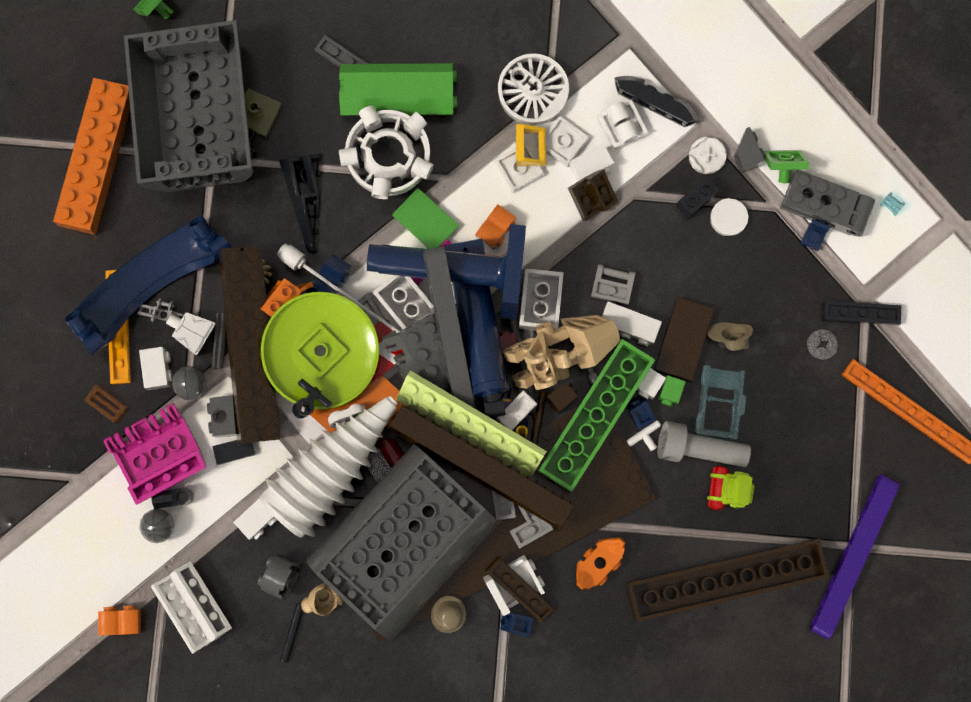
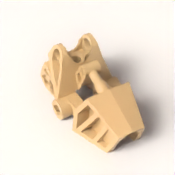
M599 315L562 318L563 326L555 330L551 322L539 324L535 327L537 332L536 338L526 339L503 350V355L507 362L519 363L525 359L527 363V369L512 376L515 386L527 389L534 385L536 390L545 389L555 385L558 381L568 378L570 376L568 368L575 364L581 369L596 366L621 341L614 320ZM567 338H570L575 346L568 353L566 350L549 349L548 347Z

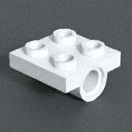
M632 100L625 103H616L609 107L607 111L598 114V119L613 150L648 134Z

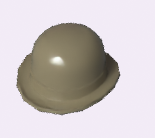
M447 595L439 598L434 603L431 611L432 624L443 633L457 631L466 621L467 613L465 606L455 596Z

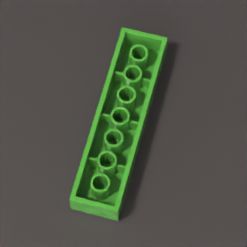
M622 339L543 462L538 473L571 493L655 359Z

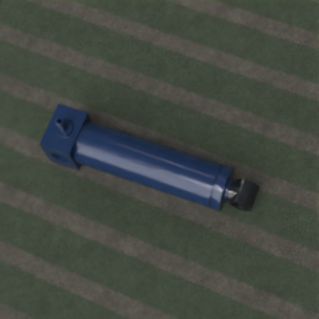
M482 238L444 245L445 251L485 254ZM452 282L473 397L484 399L483 404L486 416L490 418L505 416L504 401L501 395L508 393L510 388L490 286Z

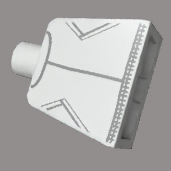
M187 312L182 319L171 314L166 324L175 328L172 336L196 356L215 326L214 322Z

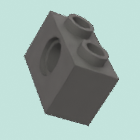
M233 395L209 398L210 403H207V412L211 414V422L208 423L209 433H212V436L215 438L237 436ZM221 412H225L227 415L226 420L223 422L218 421V415Z

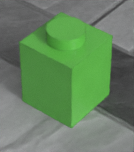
M667 375L658 399L662 400V404L672 407L679 403L686 381Z

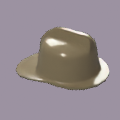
M721 322L710 326L707 334L711 339L723 342L727 349L737 351L749 348V337L753 334V328L748 324Z

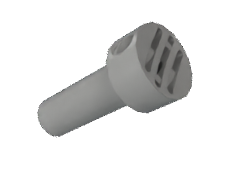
M665 421L659 435L657 453L659 459L680 462L683 456L746 467L750 460L751 447L748 444L687 433L686 424Z

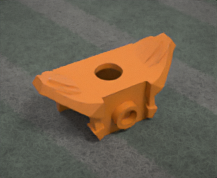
M285 278L278 280L267 294V301L261 307V310L272 317L283 304L299 296L301 292L313 287L312 281L295 286Z
M620 537L607 538L597 541L594 549L590 547L583 555L585 559L583 561L579 560L577 563L576 585L582 590L590 589L598 584L601 586L609 578L607 574L611 570L615 571L622 564L620 560L623 558L622 555L625 552L626 542ZM598 557H602L606 561V565L602 569H598L594 564L595 559Z

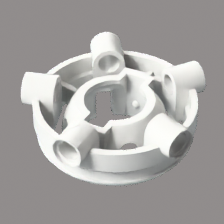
M373 105L363 108L359 112L361 119L354 125L348 135L345 149L339 150L341 166H348L353 178L363 188L372 192V197L378 199H388V196L405 193L415 187L422 178L427 180L434 164L429 162L430 146L428 137L423 129L427 125L424 118L417 112L409 116L395 110L376 111ZM384 122H394V123H395V128H394V129L385 128V129H380V130L374 132L373 134L370 133V132H372V131H374V130H376V129L382 127V123H384ZM400 124L404 126V130L415 141L420 138L425 150L424 159L416 158L412 141L406 134L398 131ZM366 131L367 135L362 139L360 136ZM384 136L397 139L403 146V153L409 159L405 166L400 163L389 167L381 166L372 157V149H370L372 144H375L379 138ZM356 142L361 144V159L365 165L364 169L369 175L365 181L356 172V169H360L358 152L356 147H354ZM411 172V177L414 178L412 181L401 187L392 188V178L400 176L401 180H403ZM372 179H374L373 186L369 185Z

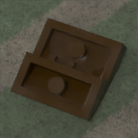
M604 169L598 170L568 187L576 208L584 221L589 220L600 211L605 212L618 202Z

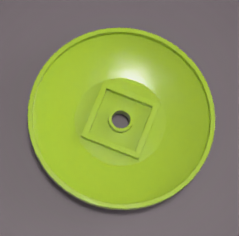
M312 292L289 300L273 314L263 333L261 359L268 380L284 398L295 404L300 399L308 396L309 393L298 385V382L303 378L313 387L316 386L322 391L321 394L332 402L331 406L326 408L318 400H315L313 402L314 409H330L350 402L368 386L377 368L379 343L371 320L357 304L337 294ZM323 345L326 348L324 356L319 357L315 354L316 346Z

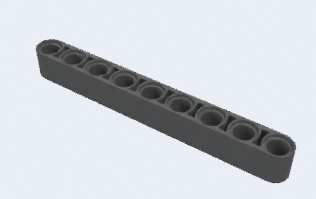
M443 246L424 250L423 257L449 391L454 397L475 408L446 253Z

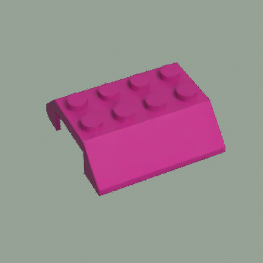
M174 403L166 406L168 413L164 408L159 410L161 417L165 420L162 424L151 414L149 415L151 423L145 417L132 424V430L130 427L125 428V433L130 441L125 443L118 432L114 434V438L110 436L103 440L107 450L114 455L129 484L127 489L136 505L207 468L202 451L184 417Z

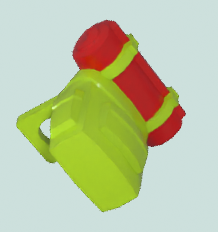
M724 466L713 467V471L710 473L709 496H707L708 507L713 510L724 509L725 505L730 504V507L744 508L749 503H752L754 493L753 477L744 472L730 474V470Z

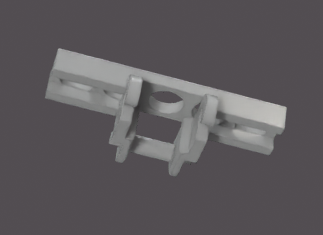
M162 298L156 301L157 307L142 304L138 311L139 315L151 317L152 322L155 319L167 321L171 314L179 318L184 316V314L172 311V308L175 306L173 301L170 303L163 302ZM161 305L167 306L168 311L160 309ZM143 308H148L149 312L143 313L142 310ZM162 312H167L165 319L161 318Z

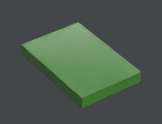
M419 188L392 214L401 225L428 249L440 247L459 228V225Z

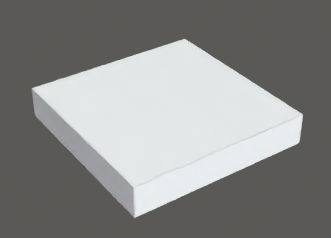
M559 115L546 132V153L565 167H568L570 160L576 157L590 137Z
M525 142L524 158L536 159L527 142ZM516 148L494 159L496 167L512 193L545 175L541 166H516Z

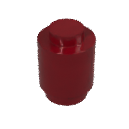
M388 438L380 443L382 447L379 450L387 463L393 467L404 455V452L396 439L391 440V438Z

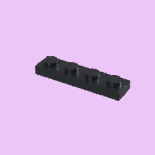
M824 301L823 321L901 325L902 305Z

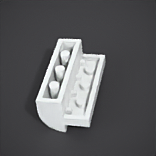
M191 561L151 586L192 654L232 629Z

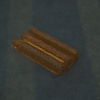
M97 385L93 387L84 399L85 402L114 423L118 421V418L127 409L126 406ZM98 391L99 393L104 395L106 398H108L110 401H112L114 404L120 407V409H115L101 397L96 395L95 392ZM94 397L96 400H98L100 403H102L104 406H106L108 409L114 412L115 416L113 417L112 415H110L108 412H106L104 409H102L100 406H98L90 399Z

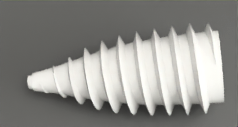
M391 396L385 397L368 410L364 409V412L355 418L350 416V421L344 425L335 422L337 430L331 433L322 430L324 439L319 442L310 439L311 449L304 451L298 448L301 456L298 460L294 461L287 458L290 467L286 471L276 468L279 477L275 481L265 478L268 488L259 496L260 501L280 523L296 536L302 538L306 534L315 537L314 524L325 526L324 513L335 515L332 504L335 501L345 504L342 496L344 490L354 492L351 480L353 478L363 480L359 469L362 465L371 467L367 457L370 451L378 452L375 443L378 437H383L381 432L385 425L389 423L388 420L397 409L398 403Z

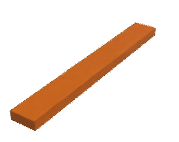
M851 360L842 373L844 378L965 463L971 464L970 440L856 360Z

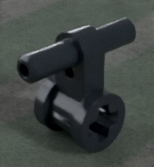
M303 378L298 382V385L309 394L306 398L300 399L293 405L292 412L295 417L302 419L310 415L314 411L313 402L315 400H318L326 408L331 406L332 402L321 394L322 391L316 386L313 387ZM302 405H305L304 412L301 411Z

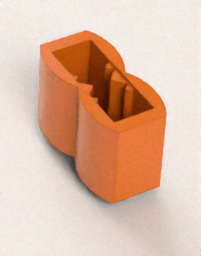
M497 204L475 236L478 239L482 238L483 242L493 250L496 247L500 248L506 240L504 238L505 234L510 232V224L517 225L515 223L516 217Z
M135 605L123 606V610H116V606L103 607V611H98V636L141 633V609H135Z

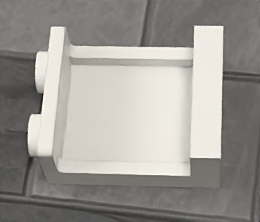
M525 555L508 563L538 593L540 592L541 595L545 593L542 589L545 584L540 575L536 577L534 573L536 567L531 559L527 560ZM489 574L484 576L483 579L503 616L509 614V608L517 605L519 602Z

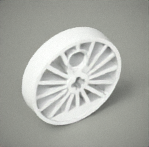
M525 54L519 56L507 64L499 78L498 95L501 105L512 119L522 124L540 125L551 121L562 111L568 99L569 82L565 71L555 60L545 55ZM528 62L529 72L523 68L522 63ZM532 62H539L536 76L533 74ZM543 63L550 66L539 79ZM553 69L558 73L552 78L544 81L548 77V75L553 71ZM507 74L511 76L510 80L505 79ZM521 75L524 79L518 81L514 76ZM559 79L563 81L561 85L548 86ZM502 84L517 89L502 90ZM559 90H561V91L559 92V94H555V93L549 92V91H559ZM517 95L506 102L503 96ZM521 100L513 111L508 107ZM532 101L535 119L527 118ZM527 102L526 109L522 117L518 115L517 112ZM537 102H538L540 108H541L542 111H543V113L539 116V118H538Z

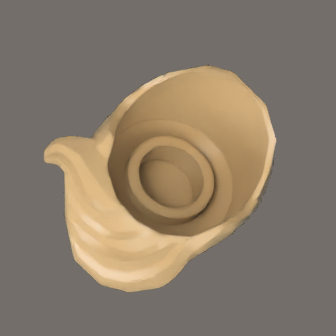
M324 582L316 586L310 592L309 597L303 599L301 606L305 613L313 612L324 616L330 614L337 605H342L343 599Z

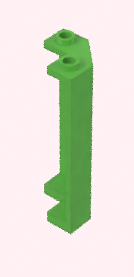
M453 63L340 64V115H359L363 108L371 105L375 107L376 111L395 110L407 115H413L415 112L420 115H453V107H457V96H453V82H457V70H453Z

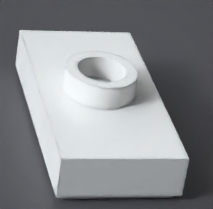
M523 390L505 409L506 415L499 416L496 419L503 426L513 430L537 403Z

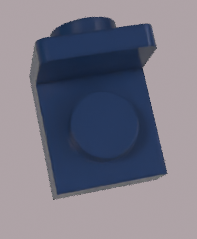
M812 220L800 244L818 251L830 227L822 220Z
M639 396L630 399L625 408L630 412L639 430L656 421L648 402L643 397Z
M510 612L502 616L500 629L529 637L534 618Z

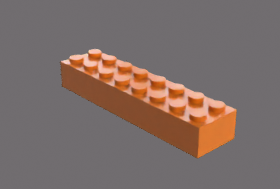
M93 78L53 220L59 227L93 235L97 233L130 114L128 85Z

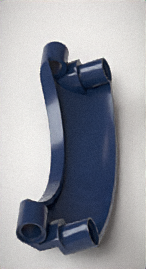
M199 216L158 240L126 262L67 315L65 322L93 356L113 341L125 321L152 295L176 279L214 263L219 259V250L231 248V246L222 235L218 236L211 229L203 216Z

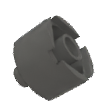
M279 554L270 556L266 562L267 569L264 574H261L257 584L261 586V591L285 600L287 598L284 596L286 592L291 593L299 576L296 569L297 567L300 568L301 565Z

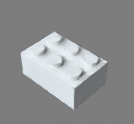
M525 268L519 329L535 330L536 326L544 322H551L554 330L558 328L564 272Z
M393 275L373 291L374 297L401 330L429 315L428 310L433 308L432 303L410 277Z

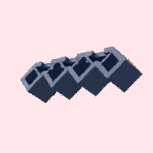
M332 254L323 263L319 274L340 288L350 278L351 274H349L351 265ZM317 277L312 281L313 287L306 290V293H337L336 290Z

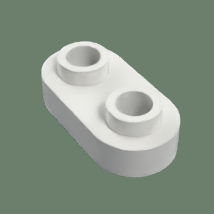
M354 404L346 410L332 412L328 417L330 427L336 428L335 422L344 425L350 421V416L355 418L363 413L365 407L360 404Z

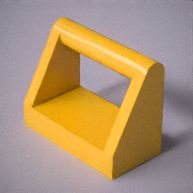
M516 124V166H546V128ZM538 133L539 160L524 158V134Z

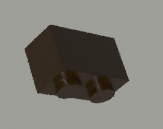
M565 381L547 396L546 401L558 415L577 399L576 393L578 391L571 383L568 385Z

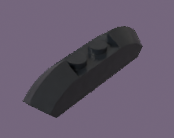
M634 76L614 78L619 95L632 100L646 109L684 128L700 121L694 109L681 98H678L676 101L670 94L660 93L654 86L645 85L646 80Z

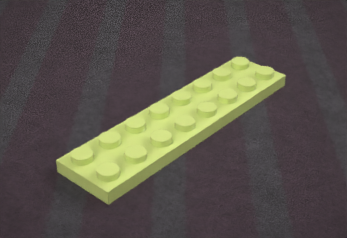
M412 371L406 376L396 398L403 405L416 409L420 415L430 417L437 425L447 427L457 437L460 435L466 438L470 445L474 447L477 445L483 448L487 455L491 457L494 455L503 460L504 465L508 467L511 465L521 471L520 474L525 477L527 475L532 477L547 452Z

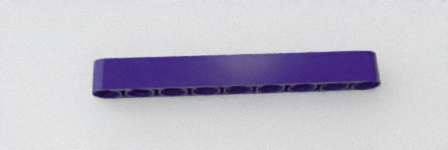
M880 474L814 616L810 631L826 639H830L898 491L900 482L883 474Z

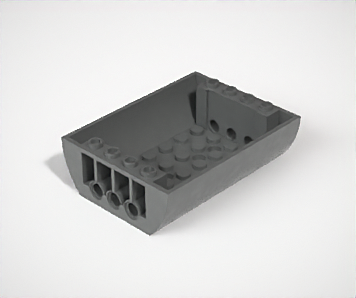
M237 20L125 35L124 44L137 184L152 190L172 192L239 183L250 178L253 174ZM192 74H199L197 81H190ZM199 91L201 93L200 98L193 100L192 94ZM203 127L204 133L201 136H196V129ZM199 146H206V151L203 154L197 153Z
M413 444L306 559V562L313 572L374 630L386 639L393 641L499 525V522L428 455ZM432 506L434 508V515L429 518L423 515L424 507ZM418 521L421 525L418 532L410 531V522ZM386 550L391 551L393 554V559L390 562H384L381 558L382 553ZM372 565L377 566L379 569L378 576L374 578L370 577L367 572L368 568Z

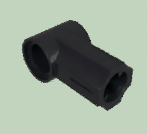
M177 488L162 491L151 497L154 509L187 506L192 503L194 495L187 488ZM184 491L186 493V499L183 502H181L179 500V495L181 492Z

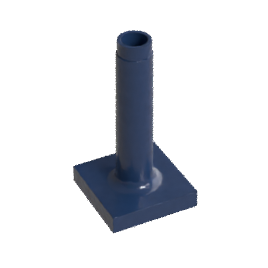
M510 224L508 249L501 256L445 251L451 282L493 286L502 291L500 319L516 320L526 234L525 225ZM369 244L367 271L428 279L423 251L429 249Z

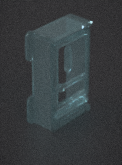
M705 365L702 369V390L695 432L697 435L735 441L738 437L740 416L745 412L746 396L742 394L745 371L734 372L710 368L711 366ZM708 387L735 390L734 400L713 398L712 396L707 397ZM707 400L709 402L713 400L733 403L730 432L703 429Z

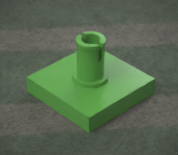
M141 0L133 9L138 15L148 16L155 9L164 19L169 17L168 14L171 15L173 13V10L162 0Z
M801 150L764 151V160L769 169L779 170V183H790L791 170L809 169V161Z

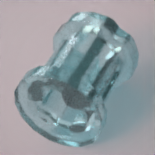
M890 192L880 203V206H885L893 212V216H896L906 203L899 201Z

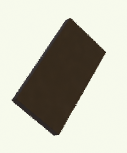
M677 297L655 367L656 371L692 382L714 311L713 308Z

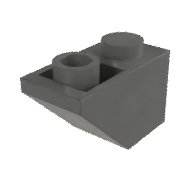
M750 127L744 131L733 156L740 173L757 168L765 161V153L762 148H759L757 135L754 131L752 132Z

